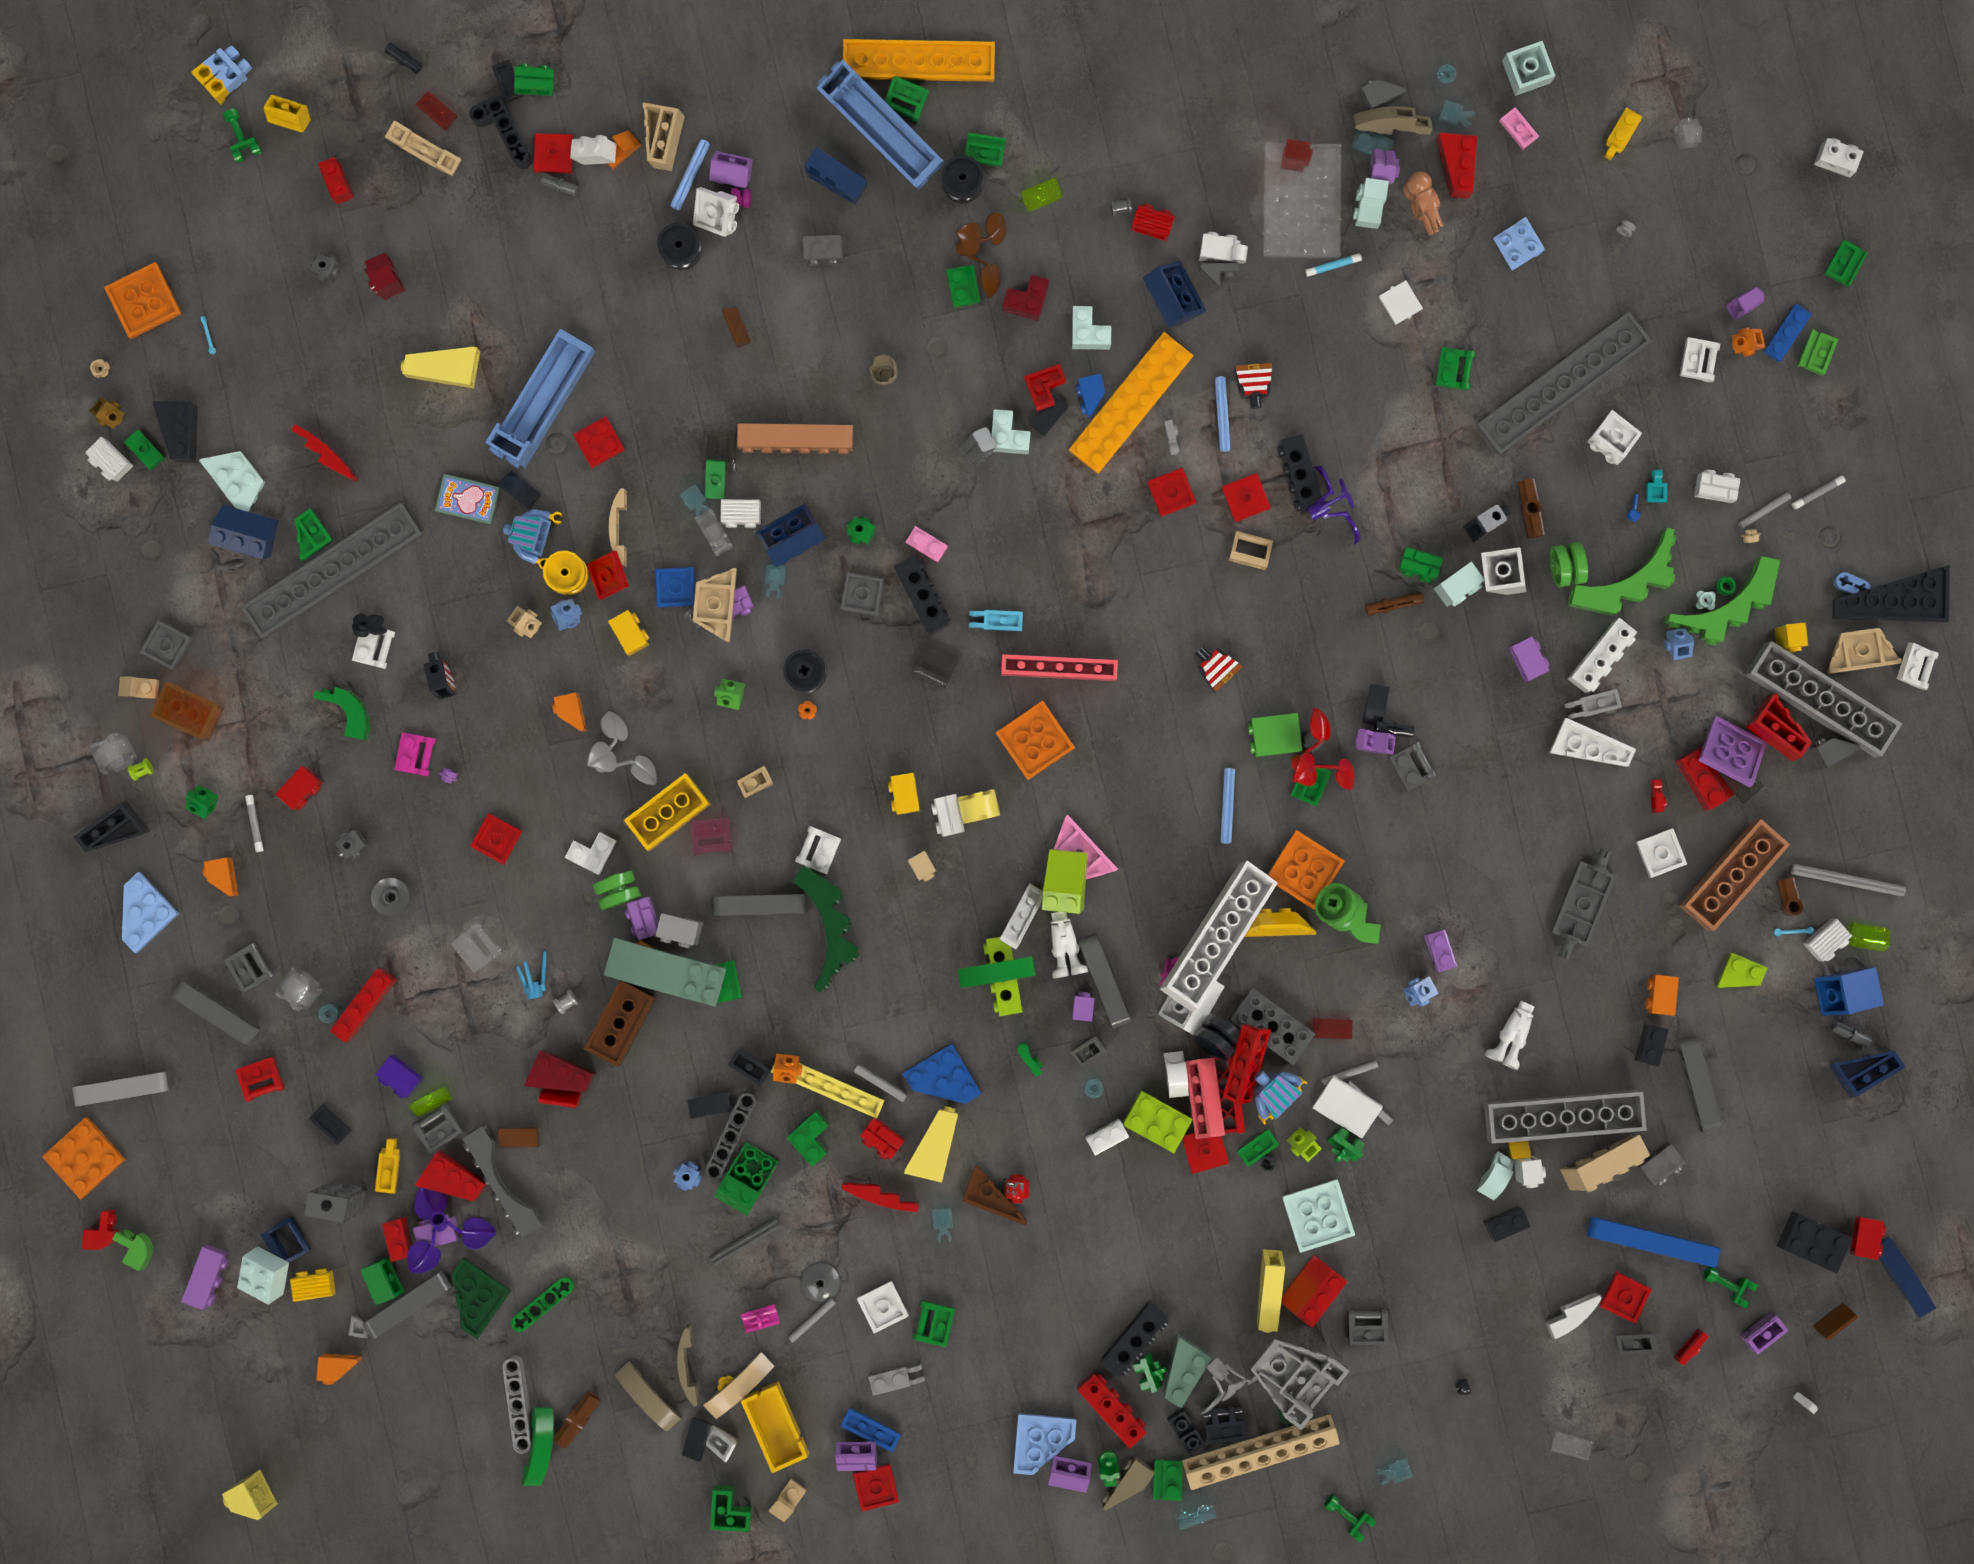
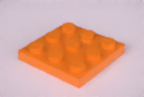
M156 262L104 287L130 339L182 315Z
M1041 701L995 733L1027 780L1075 749L1044 701Z
M1295 830L1267 875L1277 882V887L1314 910L1315 900L1319 892L1325 886L1332 883L1345 861Z
M88 1117L79 1122L42 1156L80 1200L126 1160Z

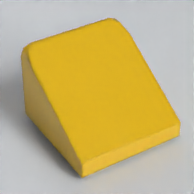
M1528 1141L1508 1142L1509 1157L1511 1159L1531 1158Z

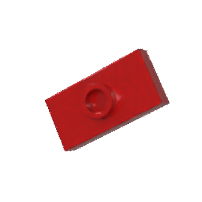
M1697 1329L1676 1353L1674 1359L1684 1366L1692 1356L1695 1357L1700 1352V1347L1709 1336L1700 1329Z

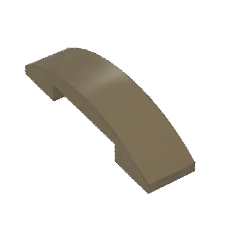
M687 1325L678 1347L677 1366L683 1391L693 1406H697L699 1404L698 1383H690L686 1348L692 1347L693 1336L691 1325Z
M628 1361L615 1374V1377L641 1409L667 1432L681 1417L669 1404L667 1405L641 1377L642 1374Z

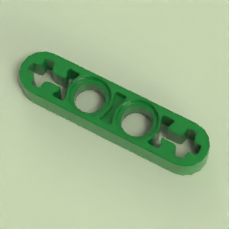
M568 1276L560 1278L513 1317L511 1321L512 1329L516 1332L525 1331L574 1290V1280ZM562 1281L564 1283L569 1282V1290L564 1289L561 1291L562 1297H560L557 1290L563 1285ZM547 1293L555 1295L556 1300L554 1303L546 1301L545 1296ZM533 1305L540 1307L541 1312L537 1316L530 1312V1308ZM527 1314L529 1318L523 1323L524 1327H518L516 1325L518 1322L517 1318L521 1320Z

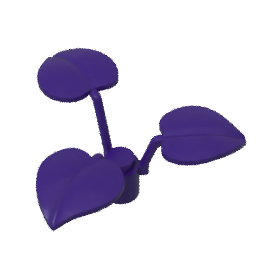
M1322 466L1313 467L1322 475L1327 484V493L1316 500V503L1307 507L1313 521L1320 517L1325 519L1327 517L1344 516L1351 525L1354 534V544H1357L1360 541L1359 530L1349 513L1346 511L1327 514L1330 511L1329 505L1344 497L1347 498L1351 509L1354 508L1352 496L1347 491L1344 480L1342 478L1339 479L1341 495L1326 502L1325 499L1330 494L1334 495L1330 479Z
M420 1187L415 1198V1212L422 1220L430 1219L433 1227L432 1240L430 1245L426 1241H418L410 1247L407 1255L409 1271L411 1273H424L436 1267L441 1259V1251L433 1247L435 1245L436 1232L444 1231L447 1226L463 1234L462 1242L470 1249L484 1247L496 1235L495 1228L483 1219L471 1218L464 1222V1230L459 1229L451 1221H447L443 1213L447 1207L445 1195Z

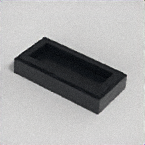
M510 60L492 66L506 103L524 97L523 94H514V69Z
M1054 394L1052 397L1055 405L1040 410L1030 423V426L1044 437L1068 408V405Z
M324 1104L309 1118L336 1145L351 1132V1129Z
M692 1417L682 1456L698 1462L702 1460L711 1427L710 1422Z

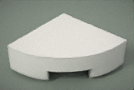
M1798 1392L1794 1395L1793 1398L1815 1414L1818 1408L1813 1402Z

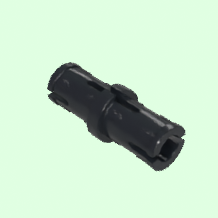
M392 42L386 46L384 52L397 60L399 65H404L415 74L421 71L423 64L410 56L409 52L401 50Z
M1376 720L1374 732L1389 733L1395 737L1413 738L1414 726Z

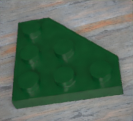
M463 1258L452 1273V1281L454 1282L456 1292L455 1297L457 1309H459L461 1329L477 1340L511 1290L469 1260Z

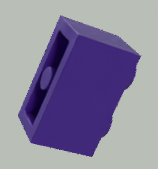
M395 1055L389 1056L375 1074L379 1077L378 1081L381 1084L392 1087L394 1089L393 1092L400 1098L410 1097L424 1079Z

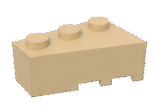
M643 103L647 161L654 168L672 171L685 116L677 108Z

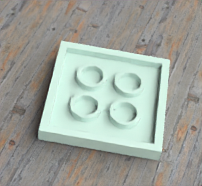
M1338 1179L1282 1196L1300 1253L1355 1236Z

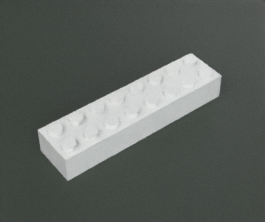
M1249 861L1239 863L1161 985L1160 990L1189 1011L1198 1010L1276 887L1277 882Z

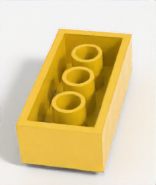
M685 773L624 821L645 849L651 851L711 804L691 777Z

